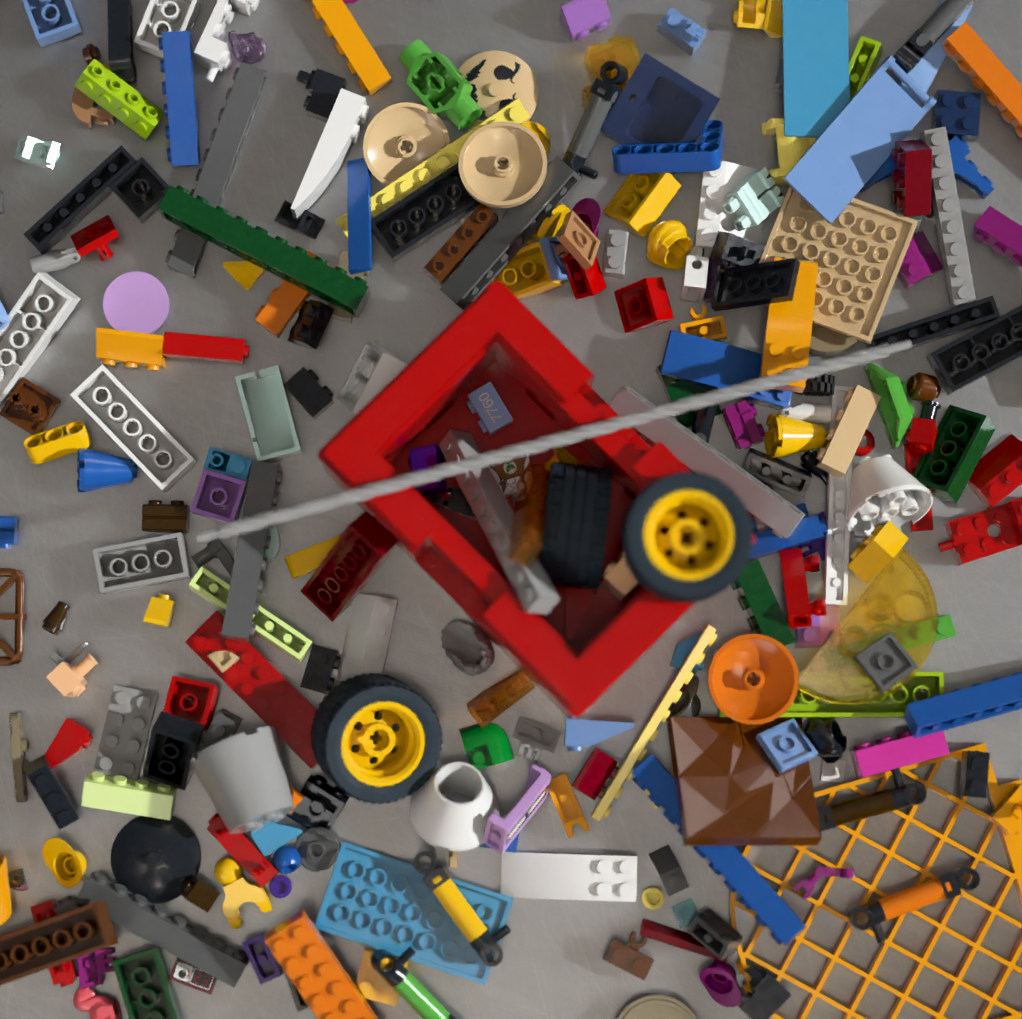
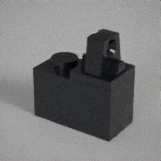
M318 68L316 71L312 70L311 73L299 70L296 79L298 82L305 84V89L309 90L311 96L307 95L303 106L306 108L307 116L327 123L341 88H346V79Z
M749 964L744 971L752 978L749 984L753 991L751 993L747 991L740 998L741 1004L738 1007L750 1019H769L788 1000L791 994L768 971L762 968L758 972Z

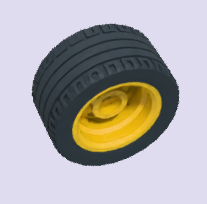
M553 462L550 465L539 561L553 586H561L563 584V587L570 588L572 586L579 589H584L585 587V589L589 590L599 588L612 490V470L609 468L600 467L598 469L597 466H588L587 468L586 465L577 464L575 466V464L571 463L564 465L561 462Z
M696 471L677 472L655 480L637 496L624 521L622 551L630 572L647 591L667 601L694 603L721 593L739 577L745 569L752 552L753 524H751L752 519L749 516L748 508L746 509L744 506V501L742 502L739 494L737 495L735 490L731 489L727 483L724 484L721 479L714 478L712 475L708 476L707 473H698ZM678 511L686 512V517L684 519L678 518ZM700 519H708V526H702L700 524ZM666 526L669 529L668 534L662 535L659 531L660 528ZM682 533H684V535L688 533L691 536V538L689 539L691 544H688L687 542L683 544L681 542V539L683 538L681 535ZM707 541L713 542V549H706L705 543ZM667 549L673 550L674 555L672 558L665 557L664 553ZM691 556L696 559V564L693 566L687 563V559Z
M374 673L356 675L354 678H347L346 681L340 682L338 686H334V689L330 690L329 694L326 697L324 696L322 702L319 703V708L315 711L316 714L311 725L312 732H310L314 758L325 775L350 797H354L359 801L362 800L365 803L383 804L384 802H396L419 790L425 781L430 778L431 774H433L442 750L441 726L431 704L402 681L379 673L376 675ZM380 711L377 717L374 718V713ZM357 721L360 722L361 729L354 728ZM398 723L399 729L392 730L393 724ZM374 732L377 733L376 737L373 736V739H370V735H374ZM354 744H357V746H356V748L354 749V751H352V750H351V747H352ZM396 746V752L390 753L393 747ZM371 757H377L375 763L369 762Z

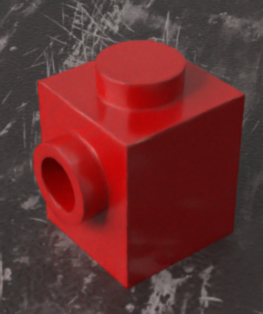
M913 417L911 429H908L906 433V442H909L911 451L918 454L933 453L937 434L936 421Z

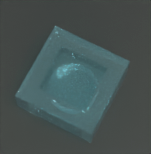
M692 898L671 907L680 928L690 925L695 916L699 914Z

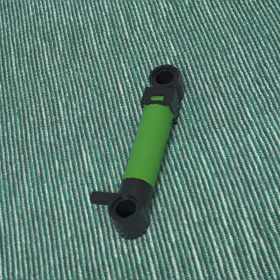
M408 947L398 958L385 949H380L373 953L371 957L372 967L423 1019H455L403 966L416 953L412 947ZM388 958V964L385 967H381L382 960Z

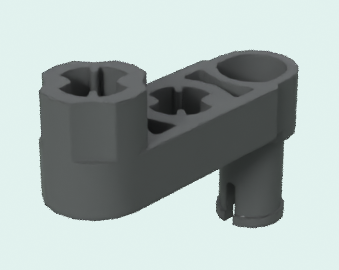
M219 538L213 539L206 544V548L191 556L198 568H201V566L214 557L218 558L232 577L234 559Z

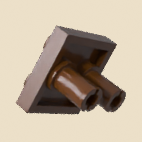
M22 377L15 390L9 395V399L0 411V415L31 435L43 431L61 403V400Z

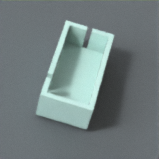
M276 365L259 370L261 376L259 379H257L255 372L235 376L250 435L254 441L253 446L257 461L269 463L302 454L279 366Z

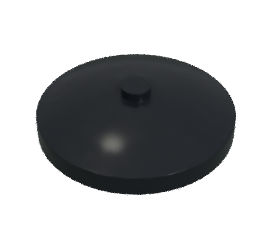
M139 816L127 823L114 840L110 859L112 873L117 883L125 886L129 892L144 896L152 904L165 903L181 896L182 886L185 881L190 879L192 875L198 876L201 867L200 844L192 829L175 816H172L171 820Z

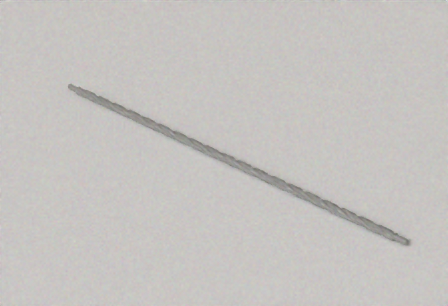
M910 339L890 345L885 343L874 348L848 353L841 357L815 362L808 366L797 367L774 375L749 380L739 385L727 386L705 394L694 395L672 403L643 409L636 413H629L602 422L584 425L567 432L555 433L533 441L507 446L497 451L485 452L463 460L434 466L427 470H420L390 480L368 484L357 489L331 494L321 499L309 500L284 509H277L255 515L251 518L219 525L216 529L197 533V542L200 543L219 537L224 539L234 534H242L271 524H279L297 519L304 515L334 509L340 505L367 500L376 495H385L410 486L440 480L446 476L473 471L482 466L495 465L516 457L542 452L552 447H560L579 442L585 438L612 433L621 428L634 427L655 419L667 418L688 410L714 405L724 400H732L751 395L757 391L784 386L793 381H802L820 376L826 372H835L853 367L859 363L889 357L892 353L910 349L912 344Z

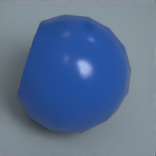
M283 846L275 851L272 861L277 871L281 874H289L299 868L301 858L294 847Z

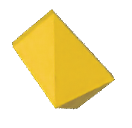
M248 261L223 262L224 269L247 291L267 272Z

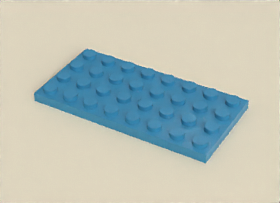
M343 841L315 927L378 950L385 949L396 956H400L408 947H412L416 953L409 960L485 985L491 967L482 962L440 901L424 882L423 877L426 874L419 873L413 864ZM450 877L491 935L505 925L513 898ZM490 948L486 951L485 956L488 960H494L496 949Z

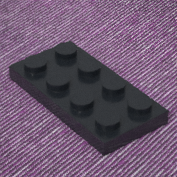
M797 258L719 269L711 304L714 311L793 301L800 266L799 260Z

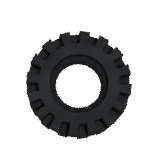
M822 374L806 379L803 393H794L805 396L834 395L835 376Z

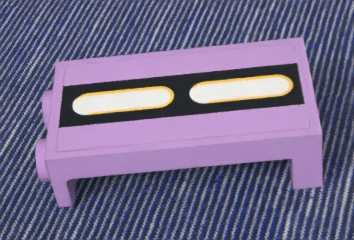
M535 764L530 767L525 788L526 794L505 820L494 813L491 814L486 825L484 844L501 855L546 800L552 776L547 770Z

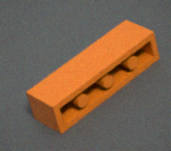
M307 250V255L315 259L316 255ZM281 279L283 281L278 289L274 288L268 297L270 300L266 306L262 305L255 314L257 317L255 319L256 323L276 338L281 336L305 301L311 296V293Z

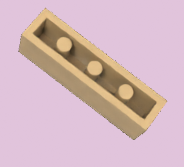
M856 385L852 390L849 389L843 399L846 401L843 409L840 408L835 416L834 420L837 423L834 428H830L825 439L828 442L825 448L821 447L816 459L819 461L816 467L838 478L846 474L879 403L880 395L860 385Z

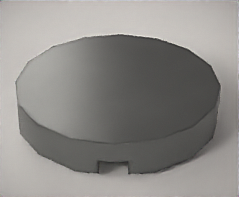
M311 827L304 830L295 843V849L301 858L300 864L311 871L319 872L320 870L329 869L336 862L340 851L336 836L330 830L323 827Z

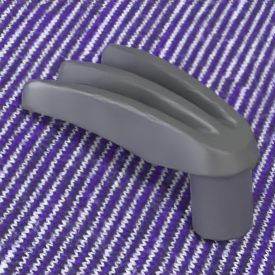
M85 641L75 651L65 657H62L57 651H54L49 657L57 664L56 666L62 661L68 663L86 649L88 642Z

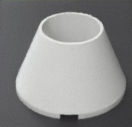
M463 762L449 763L433 773L419 790L413 792L409 809L410 819L417 833L429 844L435 847L438 845L449 848V851H466L484 843L488 818L492 813L497 816L500 814L497 797L482 774L472 765ZM451 792L461 793L472 801L468 803H453L442 795Z

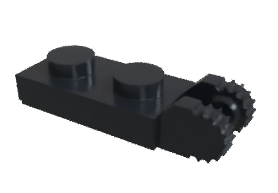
M447 486L446 493L451 494L449 502L440 497L431 496V502L444 506L448 510L477 519L461 489Z

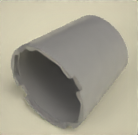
M273 726L256 728L255 733L248 736L245 735V732L226 738L197 753V760L196 757L190 760L192 768L230 834H238L249 830L251 832L258 831L267 823L282 820L284 815L294 809L277 732Z

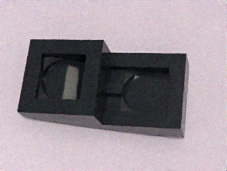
M284 201L274 221L316 240L325 220L308 210H305L300 218L293 219L291 212L292 204Z

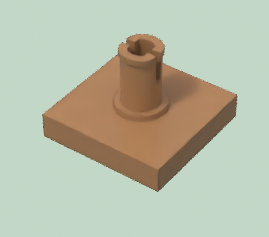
M572 210L564 218L557 238L561 244L556 245L554 250L557 255L560 254L558 257L561 259L571 254L587 270L593 265L600 241Z

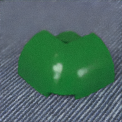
M481 722L459 729L469 764L477 770L514 759L508 736L498 724Z

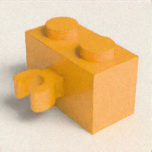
M705 305L701 306L702 313L700 315L695 314L694 308L691 307L689 314L695 321L682 323L678 327V332L717 342L726 341L728 337L723 315L705 319L707 313Z
M1017 784L988 816L1010 836L1018 835L1022 832V784Z

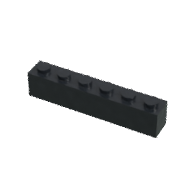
M121 145L27 230L24 236L41 254L46 253L113 192L109 186L137 161Z
M990 296L875 334L871 344L864 343L866 348H874L885 343L890 345L910 339L912 348L987 324L1000 317L994 297Z

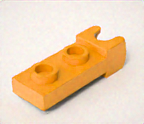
M566 773L552 778L548 791L568 838L573 837L572 827L575 824H580L584 831H589Z

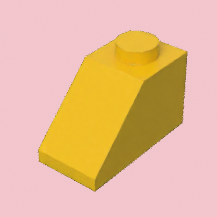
M158 594V598L151 597L143 622L171 628L176 602L171 600L172 596Z

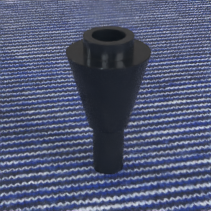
M807 451L800 458L802 461L800 466L816 477H819L827 486V472L816 467L819 461L816 459L817 451Z

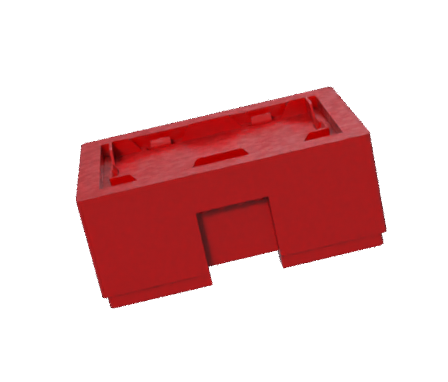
M493 281L319 450L318 457L327 474L346 491L412 473L408 464L410 449L432 444L438 446L449 430L471 433L482 454L522 442L533 441L555 433L567 432L577 427L602 422L619 415L591 388L595 375L502 282ZM489 382L492 383L513 418L512 424L491 436L488 432L483 433L477 423L480 420L477 413L472 414L466 405V402L469 401L467 395ZM631 427L621 428L612 433L585 438L579 442L562 446L569 454L586 465L587 468L588 466H597L598 469L604 467L612 470L610 511L601 576L613 561L616 564L618 563L616 559L622 552L624 521L637 496L649 484L663 476L690 471L661 441L651 448ZM554 447L528 455L532 479V489L524 492L528 504L515 507L512 497H505L538 559L549 472L545 469L544 465L554 454ZM443 455L444 464H445V463H447V461H446V459H445V457H444V455ZM446 476L448 487L461 489L455 476ZM412 486L355 502L363 511L367 510L399 541L397 545L569 719H576L582 716L694 604L676 603L661 599L647 591L639 582L620 602L601 584L603 581L601 577L597 596H593V600L569 646L565 642V587H563V584L561 586H553L560 600L547 615L526 612L477 519L448 510L444 506L431 502V496L422 497ZM445 492L432 496L440 497L449 502L451 494ZM678 511V518L684 519L686 512ZM701 518L700 524L705 527L708 526L709 521L706 518ZM662 526L659 531L662 535H666L669 529L666 526ZM682 533L681 535L683 538L681 539V542L683 544H685L686 542L688 544H691V542L689 541L691 536L688 533L686 535ZM755 535L753 537V545L756 542ZM707 541L705 543L706 549H713V542ZM667 549L664 553L665 557L672 558L674 555L673 550ZM691 556L687 559V563L693 566L696 564V559Z

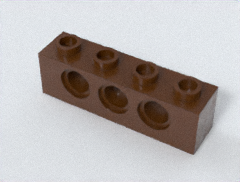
M480 203L425 265L424 273L441 287L445 280L458 268L460 263L469 256L474 247L484 239L489 230L498 223V216L486 205Z

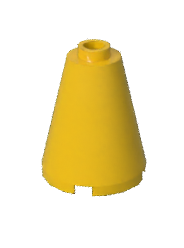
M770 414L766 421V425H769V432H765L764 441L766 453L771 455L770 458L819 449L828 441L825 439L828 432L821 425L779 414Z

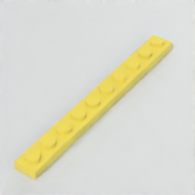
M516 98L371 196V219L457 164L464 143L479 128L500 121L520 124L528 119L530 116L519 98ZM348 212L337 218L336 222L348 238Z
M710 624L706 625L621 764L618 772L591 813L592 818L600 821L602 817L606 818L612 809L610 806L613 798H619L624 789L621 786L625 779L629 780L633 775L632 771L635 770L633 765L637 760L641 761L646 754L647 749L644 747L648 741L653 742L659 732L656 729L660 721L664 723L671 712L668 710L671 703L676 704L682 695V692L679 691L684 683L688 685L694 675L691 672L695 664L700 665L706 655L703 653L707 645L712 646L717 638V634H715L717 629Z

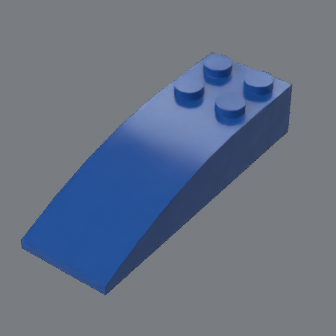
M670 330L660 374L717 390L759 378L762 354ZM769 389L757 391L751 395L739 398L779 410L789 408L792 392Z

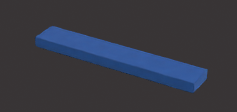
M364 158L347 161L348 271L351 275L372 270L371 174Z

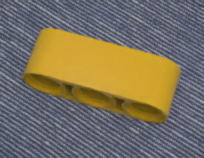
M74 421L31 435L24 440L23 446L31 463L42 464L78 452V448L86 449L91 445L92 440L84 422Z
M341 535L285 557L284 559L292 579L316 571Z

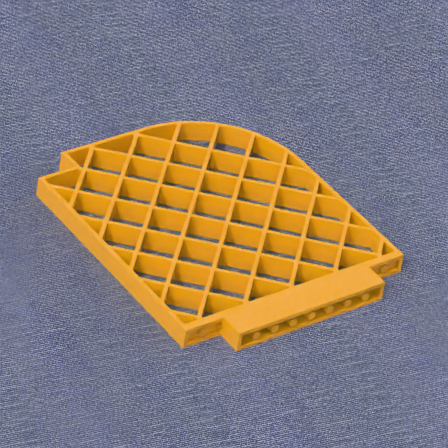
M985 743L951 751L949 752L950 754L899 768L902 775L922 784L926 791L929 789L955 803L940 833L912 818L919 806L913 805L908 808L906 814L899 810L891 811L892 814L903 820L887 849L859 834L867 820L866 818L858 820L853 830L845 825L836 826L850 835L834 864L806 849L807 846H791L797 851L781 880L754 865L752 866L760 875L778 884L775 892L779 896H781L786 888L796 895L803 897V892L795 891L794 887L787 884L802 855L805 854L827 867L840 869L857 838L884 853L869 883L855 876L854 878H848L866 888L857 906L867 904L873 892L881 897L889 896L875 887L891 858L918 872L911 887L923 883L926 877L931 880L937 877L931 874L929 870L945 842L971 857L967 868L975 870L978 862H981L1006 876L991 906L960 889L962 894L949 899L938 922L917 910L911 911L910 913L935 926L919 957L892 942L906 914L895 917L885 935L886 940L881 943L865 973L838 958L854 927L849 923L848 917L822 904L836 876H829L826 878L816 899L812 897L805 899L813 903L803 921L807 928L794 938L778 969L750 954L764 928L759 922L744 950H742L741 943L737 947L736 952L739 961H736L739 975H744L745 983H742L744 993L747 991L751 993L753 991L749 984L751 977L744 971L747 967L745 958H749L776 973L774 978L778 982L783 977L810 992L796 1019H805L817 997L844 1011L845 1013L841 1019H851L852 1016L856 1019H866L854 1011L870 981L898 996L886 1019H896L905 1000L933 1015L931 1019H948L943 1014L959 985L985 999L976 1019H986L993 1005L1009 1013L989 1019L1022 1018V1009L1015 1011L996 1000L1011 971L1014 970L1022 974V969L1015 965L1022 952V932L1007 960L980 946L995 916L1022 930V923L998 911L1013 882L1022 908V832L1018 835H1007L988 817L989 815L967 804V796L956 798L931 784L943 760L954 758L962 763V751L988 752ZM989 760L987 796L993 812L1017 784H1022V779L998 785L991 761ZM932 764L924 779L908 771ZM889 770L814 791V795L818 797L827 794L821 806L830 805L836 792L847 788L860 796L867 795L868 793L855 786L877 779L879 781L872 793L882 791L892 773ZM918 791L913 800L917 799L919 795ZM962 808L989 822L975 852L947 837ZM909 823L937 838L922 868L894 853ZM996 828L999 832L1010 872L982 857ZM744 846L742 848L741 854L745 858L752 846ZM968 872L962 876L964 885H967L971 878ZM729 889V924L737 931L735 906L753 916L757 915V913L752 909L747 910L743 904L735 901L736 892L733 893ZM961 896L988 911L972 941L945 927ZM819 907L847 922L832 953L803 938ZM862 912L857 913L855 918L856 922L858 921ZM869 929L861 930L875 938L873 931ZM942 931L969 945L954 976L927 962ZM801 942L829 957L813 988L785 974ZM889 946L916 961L901 992L873 977ZM977 950L1004 965L989 995L961 981ZM835 962L863 976L847 1008L819 993ZM923 966L951 980L935 1011L908 997ZM776 1013L771 1016L774 1019H785Z

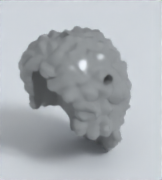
M460 619L457 621L453 620L441 631L443 635L441 637L443 642L442 648L446 649V656L452 660L453 665L459 668L460 671L471 676L479 675L485 672L494 662L495 653L490 639L485 636L482 629L474 627L473 623H467Z

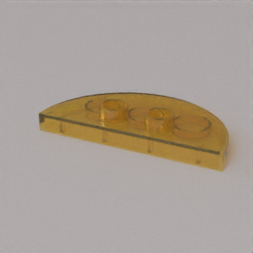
M901 548L895 557L880 571L799 675L798 689L828 702L861 704L879 700L893 694L904 687L919 672L933 647L938 626L937 603L926 574L904 549ZM891 632L917 664L918 668L881 694L854 660V657L885 634Z

